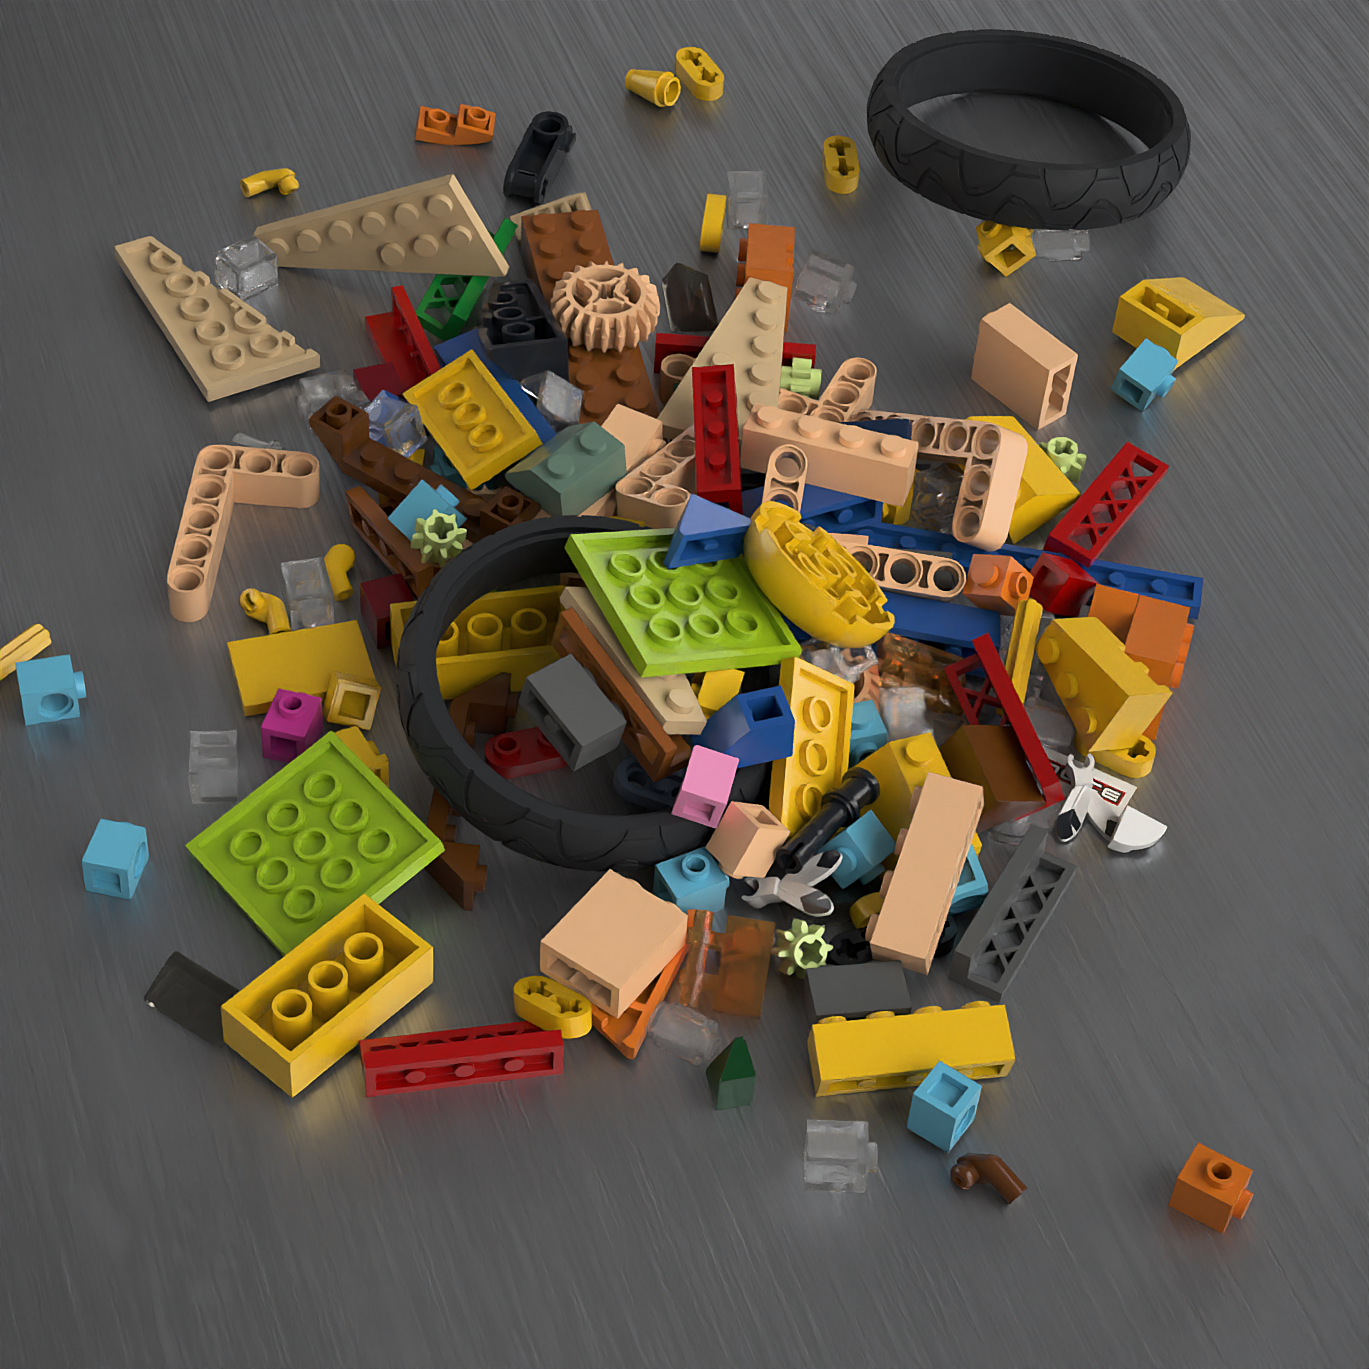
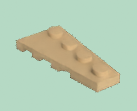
M565 586L559 598L566 610L572 607L577 612L583 623L595 639L598 640L607 655L627 679L667 734L700 735L707 720L686 675L676 674L641 678L588 587Z

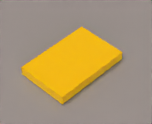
M357 620L227 642L228 655L245 717L268 713L278 688L322 698V703H324L332 671L376 680Z

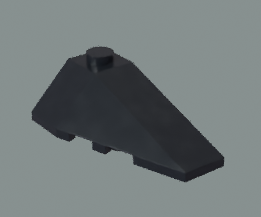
M533 279L493 283L488 299V312L484 313L483 328H480L478 332V341L486 357L528 390L551 392L559 386L569 385L568 339Z

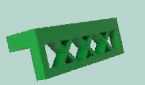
M504 218L495 234L488 231L502 255L518 227L517 224L507 218ZM436 274L415 311L422 328L443 341L457 337L491 276ZM453 284L458 297H446L441 285ZM440 308L446 321L445 324L425 314V310Z

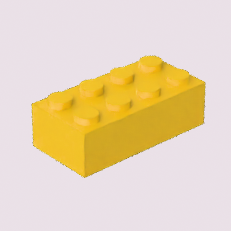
M565 585L487 593L463 610L450 624L436 649L437 677L443 700L454 699L502 672L511 673V691H522L527 676L560 660L561 657L551 645V640L560 612L566 610L559 600ZM417 601L390 604V636L395 665L397 664L398 648L400 647L404 626Z
M364 893L221 1005L224 1042L293 1098L359 1044V1040H364L433 983V947Z

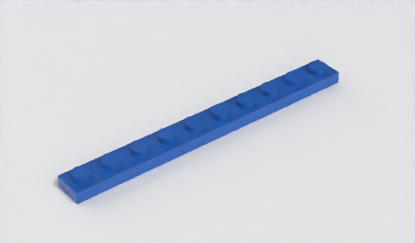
M883 522L840 533L869 536L868 545L951 552L952 560L957 561L963 566L966 578L973 554L1012 556L1028 572L1031 571L1042 552L1072 559L1062 553L1058 554L1056 552L1003 544L996 551L988 552L960 542L952 534ZM1072 559L1100 585L1136 593L1139 596L1144 595L1191 607L1188 618L1198 619L1203 587V578L1097 559L1087 568ZM1094 592L1088 601H1092Z

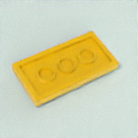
M472 349L402 393L470 490L489 481L496 474L516 461L525 458L530 452L543 445L536 431Z
M795 656L781 659L779 686L782 687L795 719L793 755L773 760L768 810L790 831L784 843H787L821 808V800L824 794L830 789L838 788L842 783L843 775L848 771L854 684ZM840 827L830 839L842 831L844 827Z

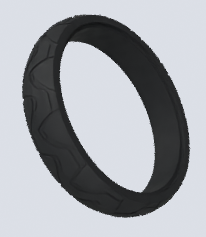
M1000 29L955 31V33H943L911 43L895 53L878 73L877 78L873 82L866 107L868 134L876 155L887 171L900 183H903L904 186L916 194H921L922 197L947 209L981 220H989L994 223L1021 228L1068 231L1069 229L1088 230L1135 220L1137 217L1144 216L1157 208L1173 192L1182 179L1190 156L1191 131L1184 107L1173 90L1160 78L1158 79L1156 75L1137 63L1108 50L1100 49L1084 42L1036 32ZM993 92L1034 96L1069 104L1102 116L1129 131L1144 143L1149 150L1125 159L1090 164H1056L1016 159L980 150L949 138L920 121L907 108L929 99L962 93Z
M578 515L552 516L550 518L532 519L511 525L495 532V535H488L447 562L431 579L430 586L424 589L404 626L396 664V685L399 689L397 690V704L408 745L424 774L429 776L428 780L439 794L473 827L492 840L502 842L501 845L537 861L583 871L607 872L611 869L617 872L638 870L655 866L704 846L706 847L715 828L671 814L673 807L645 814H595L553 804L515 786L487 765L467 744L456 728L440 692L436 669V649L440 639L459 614L474 601L490 591L527 577L554 573H579L565 550V545L571 534L653 529L648 526L641 527L639 526L640 524L626 520L582 515L581 517H578ZM781 664L736 669L745 672L740 686L742 694L779 686ZM773 761L737 768L727 805L721 819L731 801L756 804L771 783Z

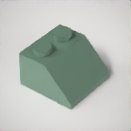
M595 421L568 426L506 472L505 479L528 498L541 504V508L551 517L580 515L614 489L617 482L627 475L625 445Z

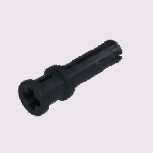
M850 768L843 775L841 785L838 788L828 790L821 800V808L776 852V860L779 866L783 869L794 858L795 861L786 872L790 874L799 873L804 865L840 827H848L854 823L860 816V810L865 805L873 804L878 799L881 789L876 778L863 768Z

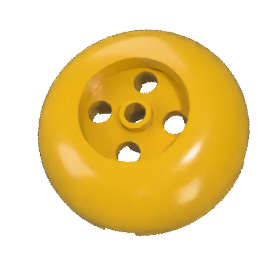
M765 501L750 518L751 523L743 540V550L753 579L771 603L801 630L815 639L835 647L861 648L881 639L894 626L895 618L888 610L886 612L883 610L882 606L888 600L865 568L849 551L820 526L813 532L798 522L802 518L800 512L775 501Z

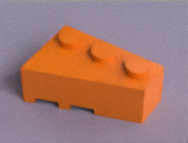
M749 223L747 239L740 238L738 261L745 263H738L736 286L743 287L749 277L788 287L784 332H787L794 275L793 250L795 227ZM736 288L735 299L742 288Z
M1140 595L1126 639L1124 653L1134 662H1142L1149 669L1147 675L1157 685H1166L1168 688L1178 689L1195 625L1187 623L1191 607ZM1164 706L1142 733L1148 739H1156Z

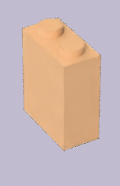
M1008 303L981 318L976 351L973 356L974 363L971 379L1038 431L1066 414L1078 354L1011 303Z
M609 869L541 940L540 971L560 984L585 996L591 1003L618 1019L685 946L688 915L682 912L674 903L663 901L643 889L635 880L625 878Z

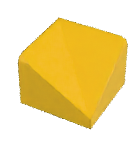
M332 671L322 709L324 718L327 722L351 727L357 725L358 728L370 730L381 691L380 685L374 679Z

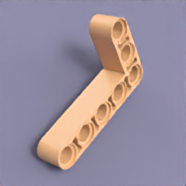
M672 354L662 360L659 398L663 404L666 405L673 395L674 383L682 381L696 358L683 354ZM855 357L847 359L842 363L818 401L780 388L778 408L803 415L816 416L833 422H849L856 412L865 409L869 410L872 405L877 374L876 366L865 358Z
M866 409L859 410L852 416L849 422L908 419L912 422L911 440L919 442L916 459L966 465L952 521L953 536L960 542L988 552L1001 548L1008 536L1027 455L1028 445L1026 439L1021 434L997 424L983 421Z
M792 444L782 445L771 453L761 504L765 501L783 500L791 508L800 512L808 465L807 457L799 447ZM782 458L793 459L799 467V472L792 477L782 476L777 472L775 463ZM837 540L853 557L860 556L869 562V574L882 591L949 602L957 597L966 583V573L963 566L950 558ZM897 563L907 565L913 573L912 581L907 584L897 583L892 579L890 568ZM938 571L950 572L955 579V588L950 591L938 589L933 581L934 573Z
M210 445L198 453L167 574L169 608L171 615L175 619L182 622H195L206 616L210 607L234 503L308 508L319 501V461L315 456L299 451L230 445Z

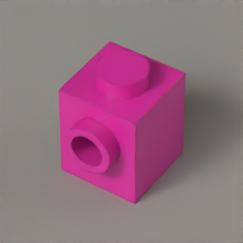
M278 688L261 726L263 758L290 763L318 741L323 729L322 698Z

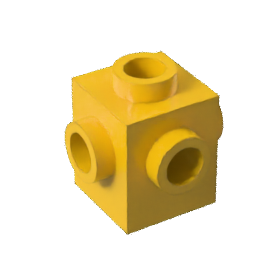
M983 220L982 223L975 227L979 240L977 249L987 263H991L1006 277L1036 256L1030 235L1033 233V229L998 224L989 220Z

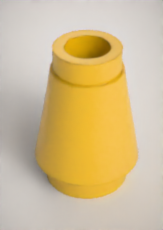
M630 69L625 77V88L632 91L658 107L672 106L679 97L681 84L672 72Z

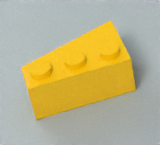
M1097 617L1053 619L1037 641L1035 651L1088 752L1132 748L1173 692L1166 685H1157L1147 675L1149 669L1142 662H1134L1124 653L1126 646Z

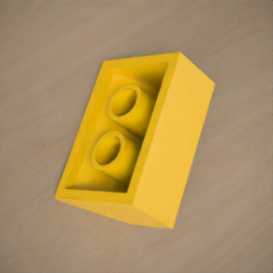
M970 416L965 419L991 422L1021 434L1026 439L1028 445L1027 455L1007 536L1013 545L1067 509L1081 497L1080 492L1013 416ZM947 463V466L962 483L966 465Z
M931 732L888 742L854 766L869 771L876 778L881 789L878 799L873 804L865 805L860 810L859 818L872 810L895 842L902 827L909 829L914 815L909 813V805L915 787L924 786L928 772L951 778ZM975 831L972 845L978 858L982 844ZM894 851L881 861L885 868L879 874L881 882H883L887 870L895 871L899 856L895 855Z

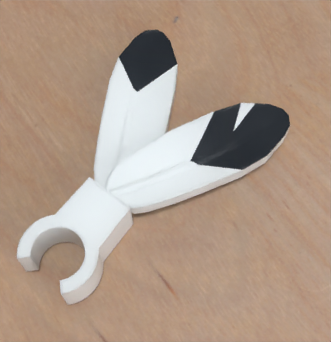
M1070 753L1065 773L1070 778L1072 791L1058 816L1055 826L1056 836L1061 842L1071 840L1077 835L1085 816H1087L1096 830L1110 841L1119 818L1106 801L1092 789L1094 758L1089 753L1084 763L1086 768H1078L1073 764L1074 755Z
M834 850L822 852L812 857L799 873H789L782 880L778 877H747L744 881L753 889H758V891L753 896L743 895L741 898L753 908H762L769 903L785 901L808 915L815 917L830 915L834 910L832 901L826 894L812 886L834 873L841 864L843 856Z

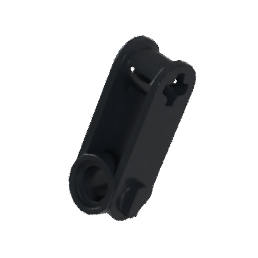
M546 111L535 115L506 171L503 184L504 196L512 197L513 194L534 199V202L540 205L544 202L568 152L570 153L576 141V133H572V126L569 125L564 115Z

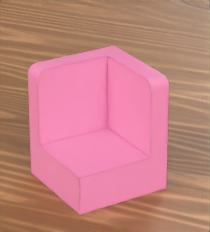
M699 745L694 746L671 814L716 829L727 805L739 759Z

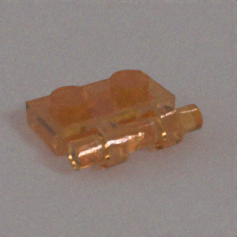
M887 632L877 641L879 671L884 672L879 680V690L891 693L893 699L908 703L911 700L926 705L930 712L942 716L946 712L959 717L962 716L964 712L945 674L944 668L963 660V657ZM963 674L958 679L962 687L965 688L966 679L965 674Z
M695 910L693 926L687 928L685 943L689 945L686 967L681 969L679 973L678 985L682 987L679 1004L685 1007L698 1008L701 991L715 993L713 1012L760 1020L776 923L728 915L725 933H719L711 930L714 917L713 912ZM708 949L722 951L718 975L704 972Z

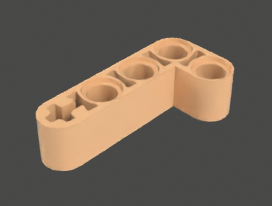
M694 425L617 482V517L644 521L645 526L653 529L676 528L691 493L697 494Z

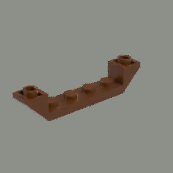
M336 395L309 418V425L344 474L400 504L421 480L425 481L435 490L442 484L460 500L455 508L467 520L459 528L467 529L466 540L473 544L488 535H495V532L511 525L529 521L541 510V504L507 486L490 501H487L370 438L369 413Z
M502 672L451 700L449 715L471 748L475 746L476 733L493 735L505 733L508 718L516 719L519 692L511 691V673ZM434 788L426 826L441 840L445 851L425 866L424 869L463 910L473 911L476 893H485L488 866L480 864V845L456 843L457 825H452V818L461 817V815Z

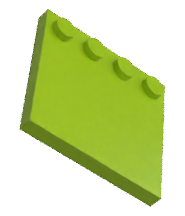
M675 528L571 534L569 536L565 550L641 678L781 664V659L794 656L799 658L802 648L776 607L765 596L753 579L742 554L736 558L668 569L663 562Z
M332 730L185 845L196 862L283 957L364 893L377 904H380L445 851L441 840Z

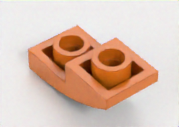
M464 104L459 105L457 115L438 108L433 109L420 106L414 139L444 145H472L490 142L494 134L496 113L481 107H472Z

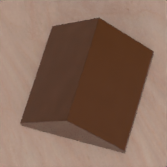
M963 724L939 748L951 778L983 787L984 806L976 828L977 834L1046 806L1011 726Z

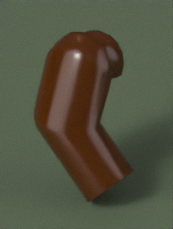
M967 1153L957 1159V1164L950 1171L951 1179L957 1187L969 1189L974 1183L991 1184L1009 1205L1028 1188L1000 1157L993 1154Z

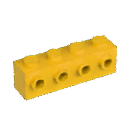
M987 1001L970 1002L963 1005L961 1009L942 1011V1008L939 1006H927L917 1009L913 1014L895 1016L891 1011H880L869 1014L865 1019L847 1021L843 1016L827 1017L812 1025L807 1039L816 1097L920 1086L939 1061L971 1080L1008 1076L1016 1060L1005 1004L990 1006V1003Z

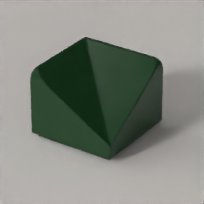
M743 1036L735 1037L706 1069V1078L716 1110L751 1105V1101H753L756 1073L746 1040L743 1039Z

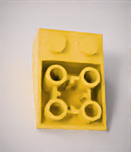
M1185 277L1144 279L1119 297L1112 333L1136 348L1147 338L1155 345L1165 348L1172 357L1178 360L1175 367L1177 369L1242 321L1245 314Z

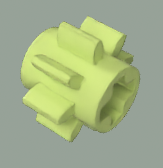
M793 358L792 367L781 366L780 388L811 399H819L822 369L811 368L812 359Z
M1066 437L1053 438L1048 444L1041 442L1040 448L1070 482L1078 483L1081 472L1084 471L1087 457L1085 454H1077L1078 444Z
M434 509L432 515L426 521L422 518L416 519L414 529L416 534L412 535L411 548H420L422 563L427 561L439 563L442 568L451 556L455 557L463 550L461 543L465 542L467 529H457L455 522L456 514L449 516L438 513Z
M793 919L792 929L786 931L777 929L775 931L778 936L777 947L772 948L770 954L778 956L783 961L778 971L787 975L795 972L798 978L805 979L806 968H817L826 965L827 953L833 949V945L825 943L821 938L825 928L816 924L808 927L806 921Z

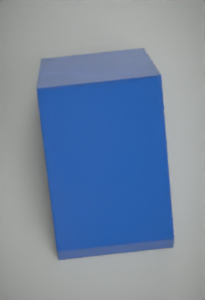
M691 493L677 523L663 563L668 569L739 557L743 550L744 536L750 526L751 519Z

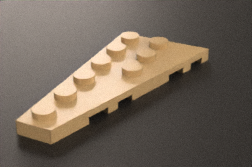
M454 174L258 226L253 234V238L266 258L275 267L505 277L509 269V265Z
M152 236L114 246L115 259L208 402L320 367V355L311 348L305 351L295 344L294 336L285 330L278 332L267 324L266 316L226 288L219 290L210 283L209 276L200 270L194 272L186 267L182 262V257Z
M749 277L657 417L658 420L662 421L664 438L673 440L694 425L692 367L734 364L741 457L743 427L754 404L758 403L778 408L788 287Z

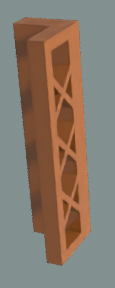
M361 485L346 490L345 494L352 527L393 574L402 573L412 596L418 600L424 589L430 586L431 579L440 571L441 567L439 563L428 561L422 563L420 548H411V541L387 519L400 503L389 500L377 504Z
M571 607L560 612L551 645L561 658L572 654L582 667H586L593 674L596 685L609 701L615 702L620 707L624 719L627 721L621 739L655 783L687 767L692 749L682 735L667 734L574 609Z

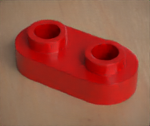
M538 726L495 735L487 741L484 748V762L505 779L553 771L567 765L566 761Z

